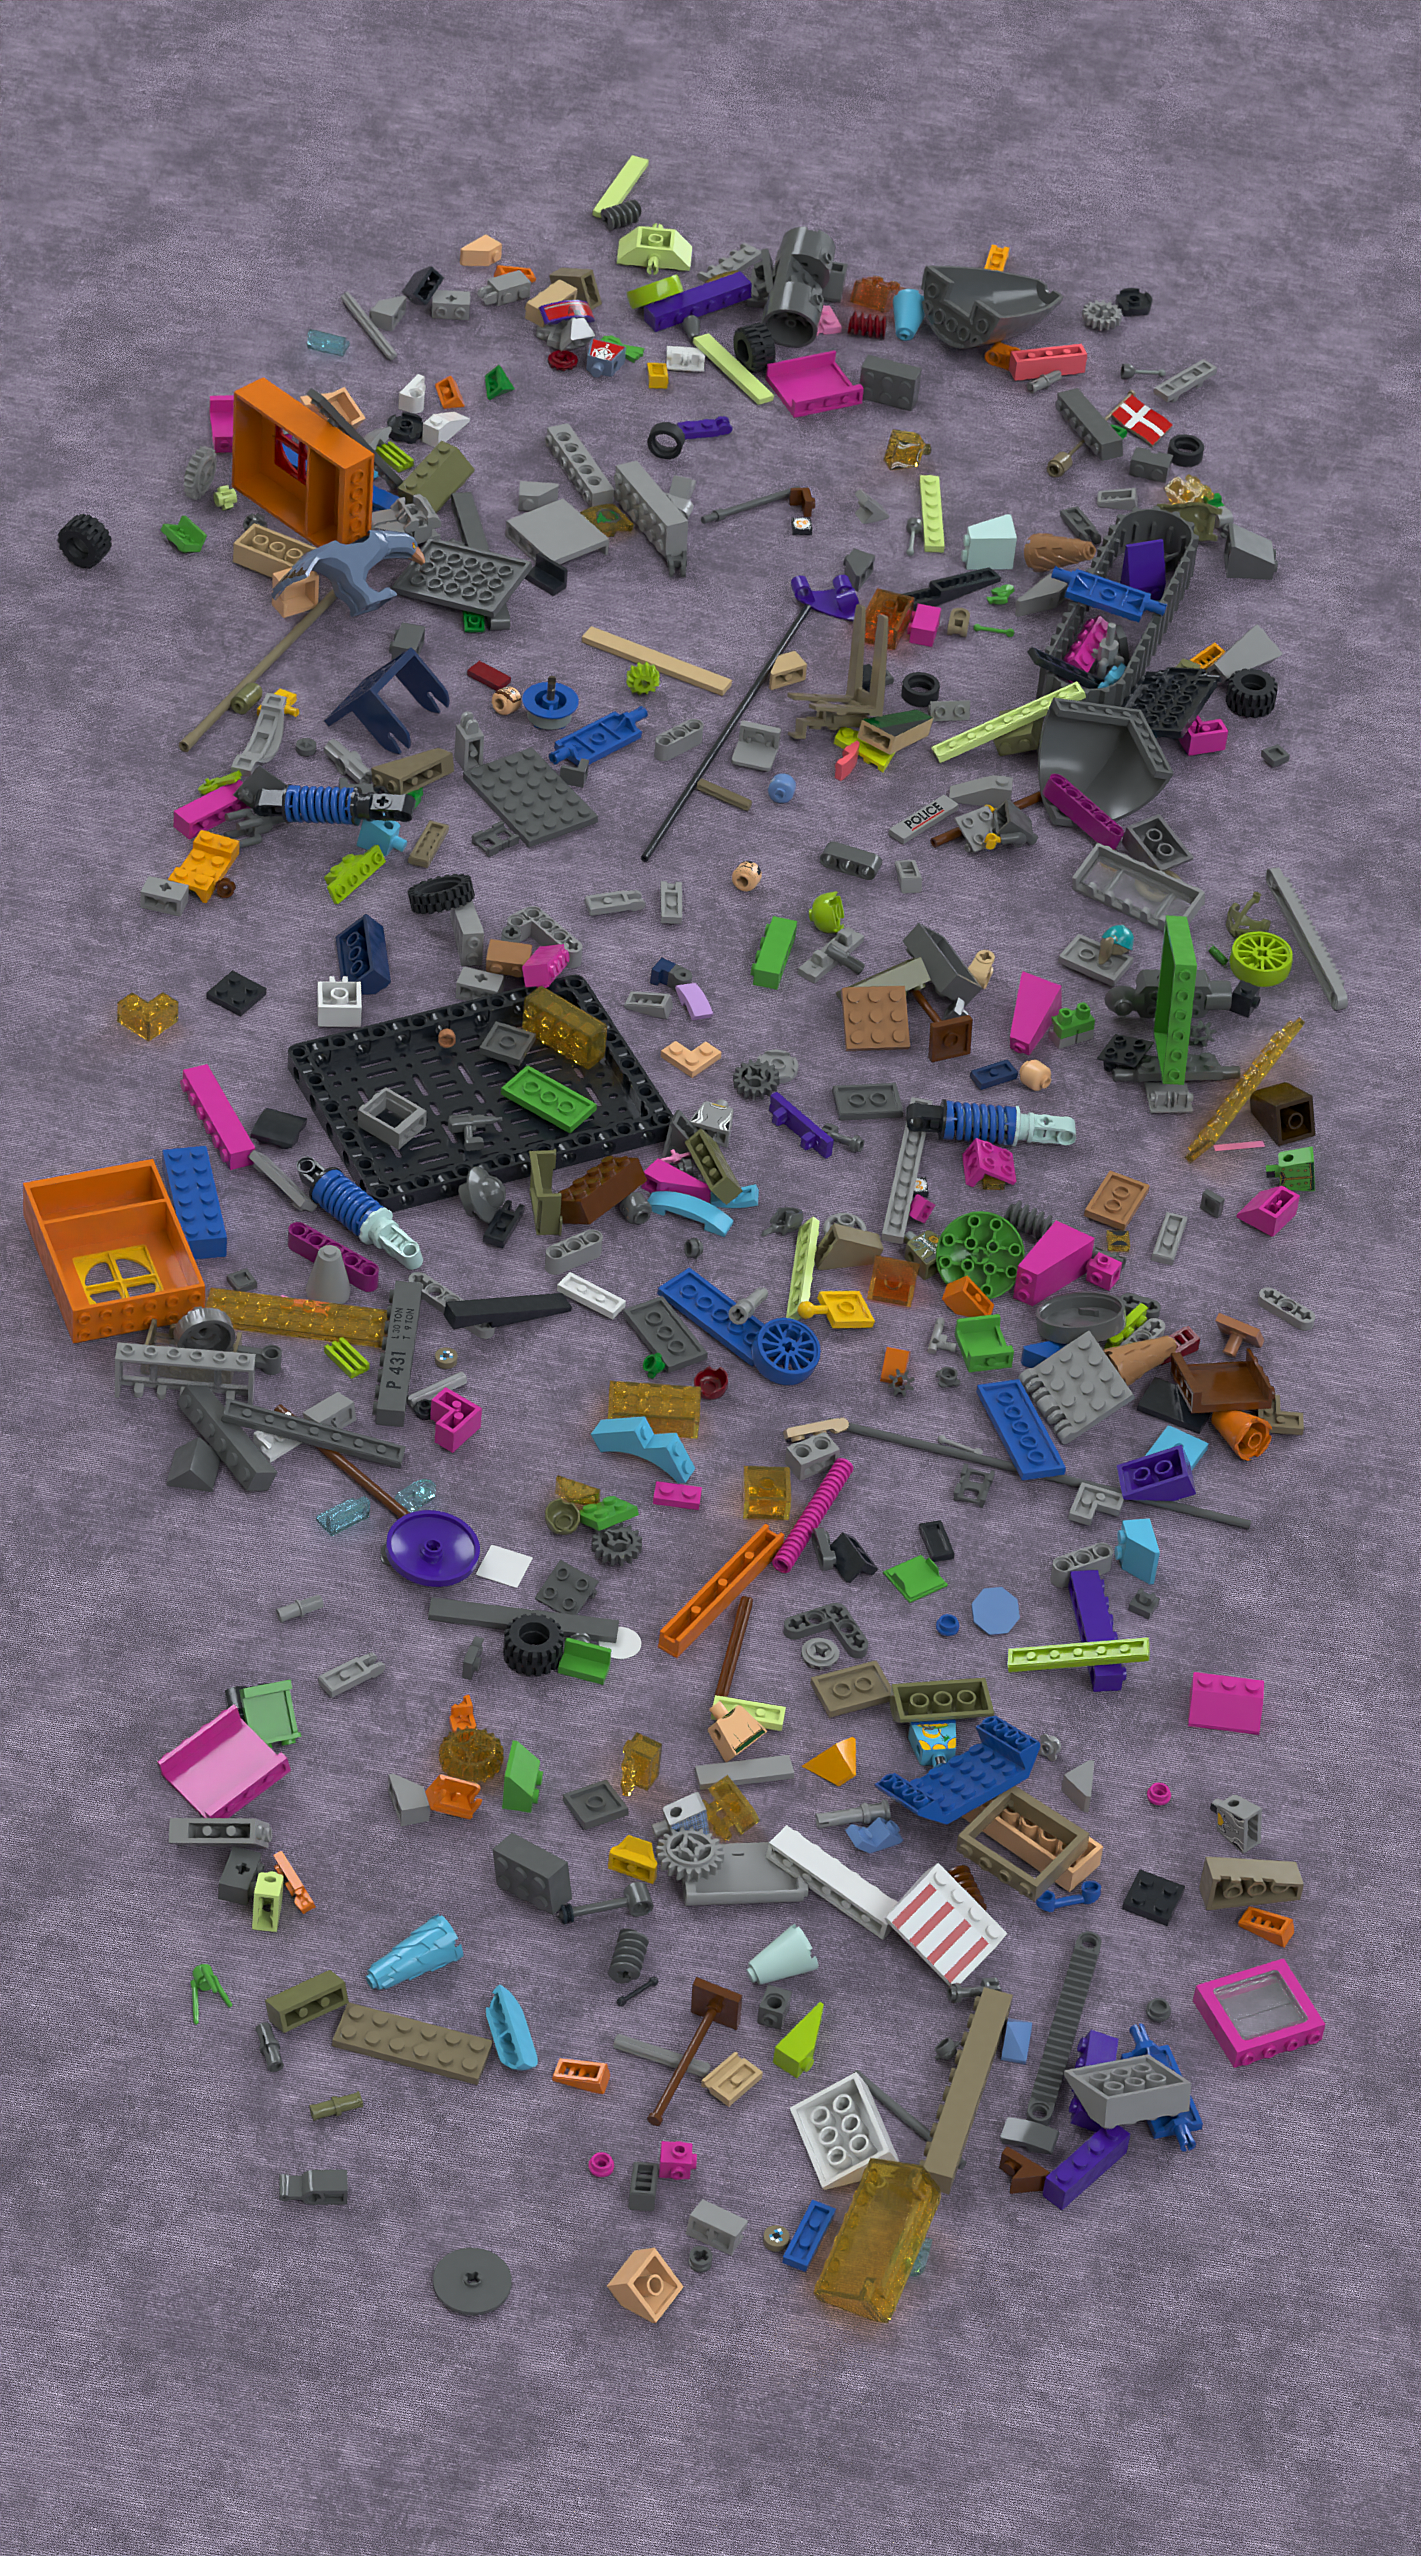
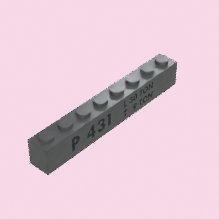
M395 1281V1288L390 1289L389 1303H392V1305L387 1307V1318L390 1321H385L384 1334L388 1336L383 1337L382 1350H385V1353L380 1354L379 1364L383 1369H378L377 1382L381 1384L376 1385L375 1399H378V1402H373L372 1415H377L376 1425L404 1427L422 1300V1283Z

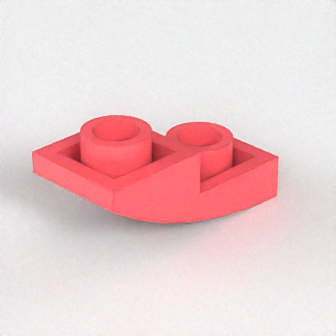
M855 741L851 745L846 746L842 752L843 758L836 762L835 778L839 781L845 779L854 769L858 760L860 742Z

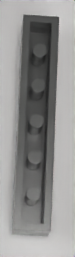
M1078 388L1057 393V401L1055 402L1057 411L1071 424V427L1077 431L1079 437H1082L1086 445L1093 450L1094 454L1101 461L1123 456V439Z
M186 1385L177 1401V1405L247 1491H268L278 1472L239 1425L221 1421L224 1406L207 1385Z

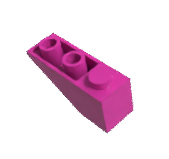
M659 1158L644 1171L647 1182L641 1188L651 1194L657 1191L678 1192L710 1203L711 1190L706 1183Z

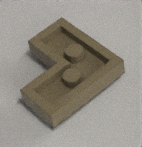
M1275 1395L1270 1409H1257V1417L1265 1419L1272 1426V1430L1270 1429L1269 1433L1303 1435V1413L1281 1411L1280 1395Z

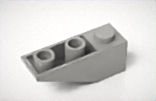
M1052 574L1047 575L1033 588H1030L1026 594L1017 599L1015 603V616L1020 617L1056 608L1067 599L1065 598L1068 588L1067 583L1052 579Z

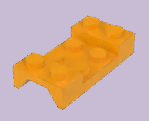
M201 830L193 841V849L181 867L174 869L168 880L189 885V890L195 891L201 901L207 903L216 890V882L224 878L239 855L240 841Z

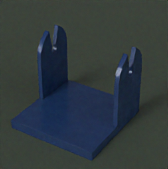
M410 647L367 676L328 715L324 722L331 726L350 712H353L384 749L392 753L401 754V749L390 733L409 749L411 745L409 732L377 693L396 676L415 700L430 712L439 714L441 710L429 692L446 708L449 707L450 698L445 686L415 650Z

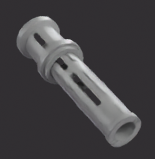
M758 1287L747 1298L739 1300L729 1310L730 1320L737 1325L745 1323L755 1313V1309L768 1298L767 1289Z
M884 1799L882 1802L867 1804L865 1802L856 1808L816 1813V1826L818 1829L855 1822L870 1824L871 1821H875L878 1817L889 1821L890 1808L887 1799Z

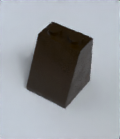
M1288 1082L1249 1092L1251 1113L1277 1146L1316 1136L1313 1096Z

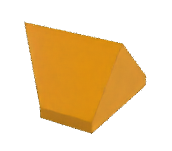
M851 1737L834 1744L802 1765V1767L838 1787L856 1776V1739Z

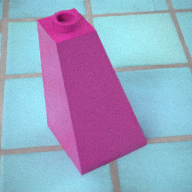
M1022 972L1010 1033V1048L1015 1052L1030 1055L1051 1026L1052 1017L1058 1015L1059 1010L1062 1009L1061 985L1027 972Z

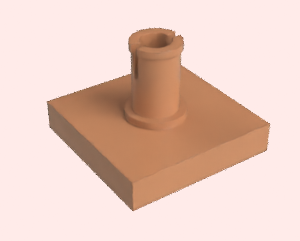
M1218 1313L1215 1321L1220 1332L1230 1335L1222 1351L1224 1354L1235 1358L1242 1341L1259 1348L1262 1347L1264 1338L1260 1329Z

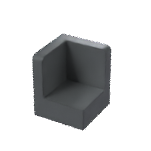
M581 758L578 768L562 765L560 777L568 785L583 788L588 776L589 760Z

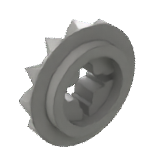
M814 1638L808 1640L803 1645L801 1656H803L804 1663H810L811 1668L819 1666L822 1670L825 1666L831 1668L832 1664L837 1663L839 1649L828 1639Z

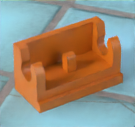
M441 1774L425 1791L431 1810L471 1820L474 1812L482 1803L480 1798H477L474 1802L475 1796L481 1790L479 1784Z

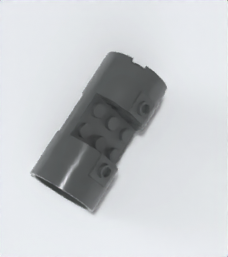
M807 227L790 229L783 235L780 249L777 252L772 274L775 283L769 292L761 323L768 328L773 341L781 346L790 348L807 346L815 340L818 333L824 300L821 295L822 289L829 282L836 250L832 238L819 229L818 232L807 230Z

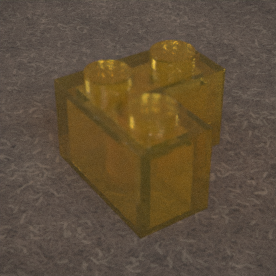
M132 992L117 1002V1022L149 1042L178 1022L179 1002L164 992L149 1002Z

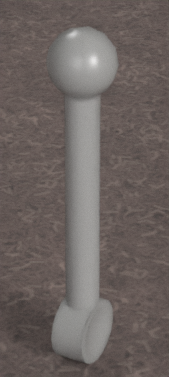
M944 1435L938 1437L940 1444L946 1443L968 1452L983 1454L980 1448L973 1449L946 1439Z

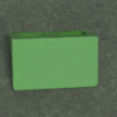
M566 1638L564 1654L558 1666V1673L604 1685L610 1670L612 1650Z

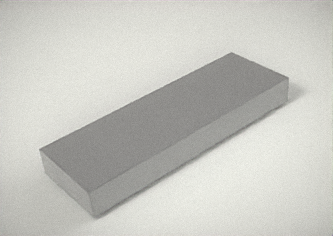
M1166 1212L1151 1261L1173 1266L1188 1217Z

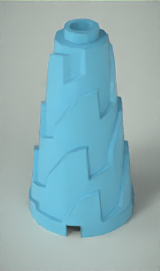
M437 1914L410 1933L411 1936L393 1947L391 1952L371 1965L367 1971L368 1975L365 1976L368 1985L372 1989H388L407 1979H414L430 1970L433 1972L461 1959L464 1955L461 1944L457 1947L454 1946L456 1944L455 1940L458 1937L448 1921L442 1915L439 1916Z

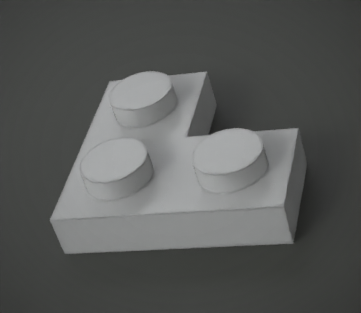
M1082 1482L1069 1512L1068 1519L1090 1526L1096 1510L1119 1517L1125 1500L1121 1493Z

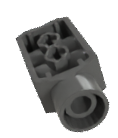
M1142 969L1135 980L1136 989L1124 985L1112 988L1106 993L1104 998L1105 1005L1110 1011L1119 1016H1127L1132 1011H1136L1140 1018H1155L1160 969ZM1197 970L1192 1018H1203L1209 1010H1230L1232 1001L1230 981L1210 980L1205 970Z

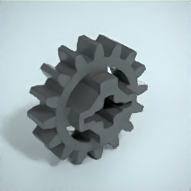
M749 1059V1064L742 1062L741 1068H735V1073H733L734 1088L737 1089L738 1094L744 1093V1098L752 1096V1100H755L759 1096L763 1100L764 1095L770 1097L772 1091H777V1086H779L780 1082L779 1071L775 1070V1065L768 1066V1061L761 1063L760 1059H757L753 1063Z
M620 1522L619 1526L613 1525L600 1531L595 1530V1535L592 1536V1552H595L596 1558L602 1557V1563L610 1561L611 1566H614L615 1563L623 1566L625 1561L632 1564V1558L638 1559L639 1553L642 1552V1537L638 1536L639 1531H631V1525L623 1527L622 1522Z

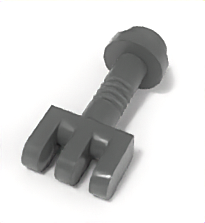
M826 1123L822 1128L834 1141L850 1146L851 1152L862 1151L865 1142L861 1136L855 1135L851 1138L839 1134L838 1126Z
M982 1978L981 1986L961 1988L960 1983H953L952 1986L947 1988V1997L949 2001L960 2003L963 1997L981 1996L984 1987L1001 1992L1002 1990L997 1978Z

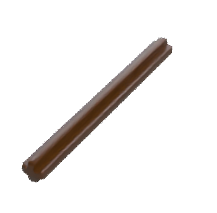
M742 1596L740 1599L715 1691L716 1696L728 1697L753 1605L752 1597Z

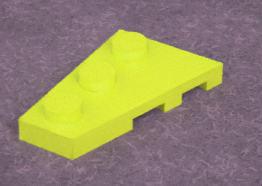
M841 727L835 736L834 744L844 749L855 741L860 742L858 755L864 758V762L868 764L872 762L878 766L879 771L884 772L895 753L889 755L857 738L859 731Z

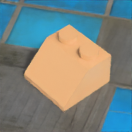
M655 2248L634 2250L607 2287L621 2306L652 2323H656L682 2290L683 2285Z

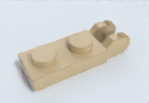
M841 1417L840 1419L836 1418L787 1428L784 1430L783 1435L785 1440L791 1439L792 1442L805 1440V1435L813 1434L814 1436L826 1431H830L833 1434L844 1432V1430H847L849 1422Z

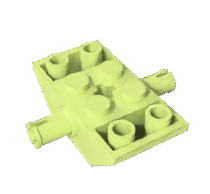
M657 223L653 224L652 227L638 226L619 240L617 264L647 267V272L650 275L652 270H654L653 275L657 274L659 268L690 271L692 246L676 230L664 229L661 224H659L658 228Z

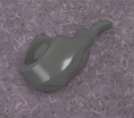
M795 1207L779 1208L770 1219V1223L773 1224L764 1230L761 1236L765 1237L775 1232H779L784 1236L789 1232L799 1229L804 1220L803 1211Z

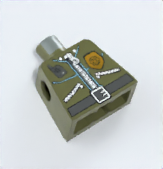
M929 1230L919 1236L909 1231L904 1235L903 1240L906 1244L905 1260L923 1280H926L939 1272L936 1263V1248L940 1236Z

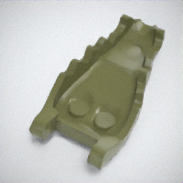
M1201 502L1172 505L1157 504L1161 510L1170 513L1177 511L1186 522H1193L1195 524L1193 534L1199 536V541L1216 542L1218 540V535L1213 534L1216 515H1222L1223 509Z

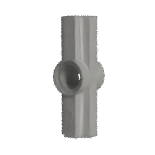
M335 739L328 741L326 746H324V753L335 762L339 773L342 775L348 774L358 784H370L372 772L362 763L359 753L356 751L350 752Z

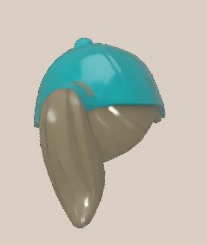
M1115 925L1105 931L1100 942L1099 965L1106 963L1111 955H1122L1133 950L1134 936L1130 929L1124 925Z

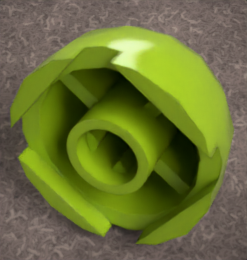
M837 891L821 894L814 900L812 909H809L810 921H814L815 926L821 932L833 934L844 929V924L840 925V919L844 918V909L841 897L836 896Z

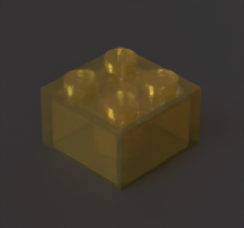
M744 1466L742 1476L743 1519L789 1520L791 1508L790 1467Z

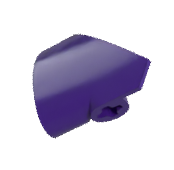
M803 575L795 576L791 580L790 584L794 596L801 603L809 604L812 609L823 614L854 621L856 605H860L848 576H836L832 581L834 589L824 591H812L807 578Z

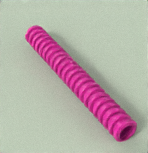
M838 1458L835 1460L820 1487L814 1493L811 1501L773 1558L772 1564L777 1571L781 1573H789L812 1537V1529L818 1528L827 1514L830 1506L853 1472V1465L847 1459Z

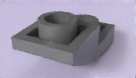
M1007 2117L1000 2139L1003 2144L1026 2146L1029 2152L1052 2155L1060 2133L1058 2130L1040 2123Z

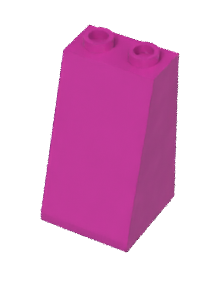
M1056 1220L1018 1265L1013 1298L1033 1307L1087 1273L1085 1268L1087 1262L1092 1257L1095 1238Z

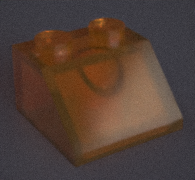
M876 1255L867 1299L911 1307L921 1264Z

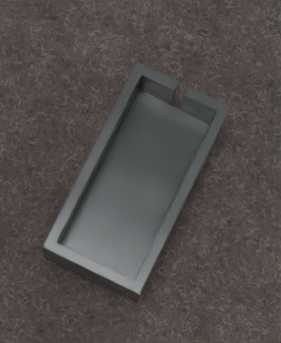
M918 923L902 940L910 956L922 958L931 979L929 982L935 985L936 988L934 990L941 997L947 996L952 1002L959 997L965 1002L964 1006H967L982 989L943 935Z

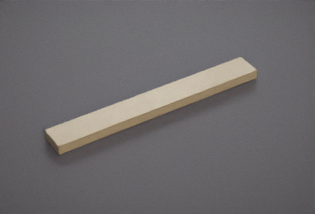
M591 626L582 636V642L637 664L639 661L641 665H644L647 661L649 666L654 664L658 672L723 696L732 686L731 679Z

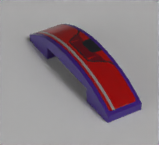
M565 300L538 307L545 325L558 324L571 318L578 319L583 317L587 323L595 321L588 302L583 300Z

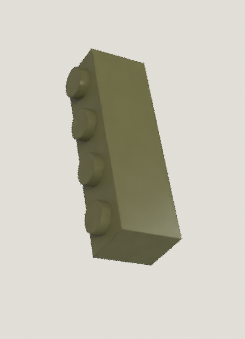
M699 1129L685 1141L711 1192L724 1204L727 1205L743 1192L719 1146L704 1130Z

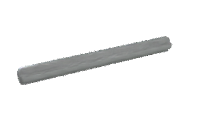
M349 292L341 295V300L384 355L391 361L397 357L395 350Z

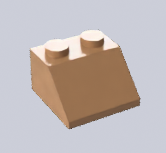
M490 939L486 958V972L524 977L522 966L532 956V945Z

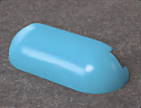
M498 1985L492 1992L495 1995L492 1998L490 2007H486V2017L499 2058L503 2064L511 2069L519 2071L529 2070L537 2065L538 2058L524 2013L515 1997L505 1987Z

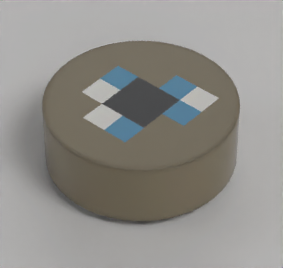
M444 1347L436 1351L435 1364L438 1367L451 1369L456 1366L458 1354L454 1349Z
M779 2225L768 2227L763 2236L764 2246L773 2252L785 2250L789 2244V2232L786 2228Z

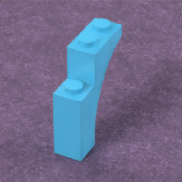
M645 1416L601 1420L591 1433L600 1452H624L644 1458L667 1472L678 1484L686 1483L695 1470L693 1462L677 1433L654 1434Z

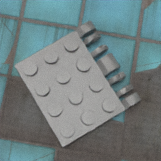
M1087 1331L1034 1368L1026 1369L1018 1376L1027 1392L1031 1393L1037 1390L1033 1393L1032 1400L1036 1402V1406L1042 1415L1047 1418L1048 1424L1052 1425L1059 1422L1053 1427V1431L1057 1434L1062 1444L1070 1443L1135 1399V1396L1090 1331Z

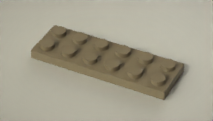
M349 2002L333 2037L332 2046L478 2085L492 2050L493 2040Z

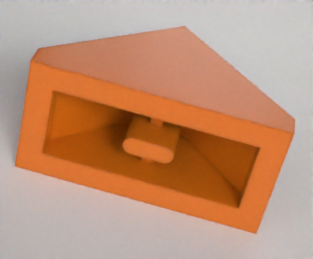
M887 1347L880 1381L893 1383V1380L888 1376L889 1374L895 1376L897 1368L900 1370V1373H905L911 1352ZM902 1377L898 1378V1382L895 1383L896 1385L902 1386L904 1381Z

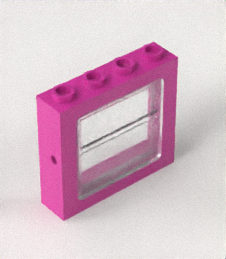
M1284 1958L1196 1985L1193 2003L1234 2068L1250 2065L1254 2061L1272 2058L1276 2054L1294 2051L1298 2047L1308 2044L1312 2045L1322 2040L1326 2024Z

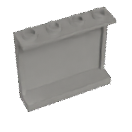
M564 499L506 521V537L534 562L536 561V554L539 552L558 564L597 549L604 555H608L609 538Z

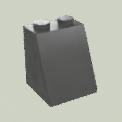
M1229 523L1224 548L1226 578L1272 580L1274 572H1277L1278 561H1275L1276 549H1273L1272 541L1238 525Z

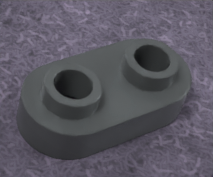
M823 1527L812 1529V1543L821 1571L832 1570L833 1565L836 1564V1555L834 1551L830 1550L829 1533Z

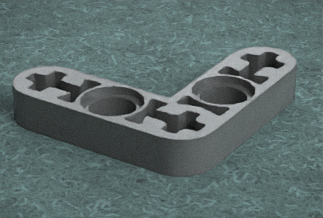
M840 1603L827 1604L788 1617L784 1621L783 1633L789 1639L797 1640L831 1629L850 1657L860 1659L867 1655L869 1644L867 1638L846 1607ZM815 1618L819 1619L821 1623L813 1624L809 1620ZM842 1628H849V1629H851L853 1632H851V1633H844V1632L841 1631V1629H842Z

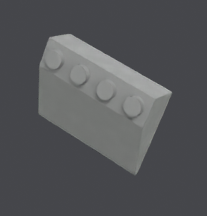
M1150 2055L1064 2071L1065 2078L1089 2117L1106 2129H1112L1116 2125L1135 2124L1141 2120H1156L1158 2117L1166 2115L1177 2116L1181 2112L1189 2111L1191 2082Z

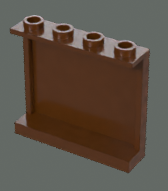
M1246 1348V1361L1186 1364L1180 1352L1171 1353L1170 1374L1191 1413L1271 1408L1272 1400L1275 1399V1388L1269 1383L1268 1376H1265L1263 1367L1259 1365L1257 1357L1253 1355L1250 1348Z

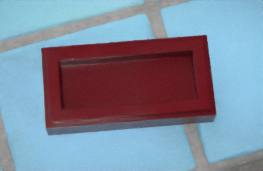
M480 660L467 670V676L496 691L511 683L510 676Z

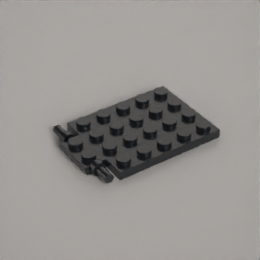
M1167 667L1165 670H1159L1158 672L1147 671L1145 675H1142L1121 707L1141 710L1155 738H1183L1216 689L1217 683L1222 682V675L1209 674V672L1199 668Z

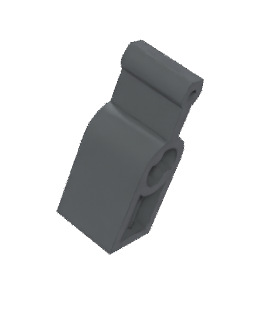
M347 2169L308 2170L302 2175H279L280 2201L302 2200L309 2205H347Z

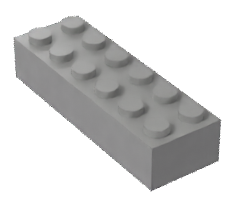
M638 461L616 465L614 499L619 502L623 510L629 514L632 521L639 526L640 530L644 532L648 540L655 545L657 551L665 559L669 554H671V557L682 555L683 551L687 550L688 520Z

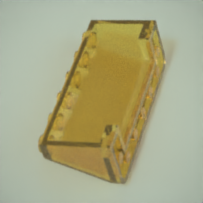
M870 2158L867 2167L863 2171L860 2184L854 2192L849 2210L844 2216L840 2231L835 2237L829 2257L825 2260L820 2278L815 2284L813 2294L819 2301L875 2322L888 2323L891 2320L941 2199L940 2187L924 2166Z

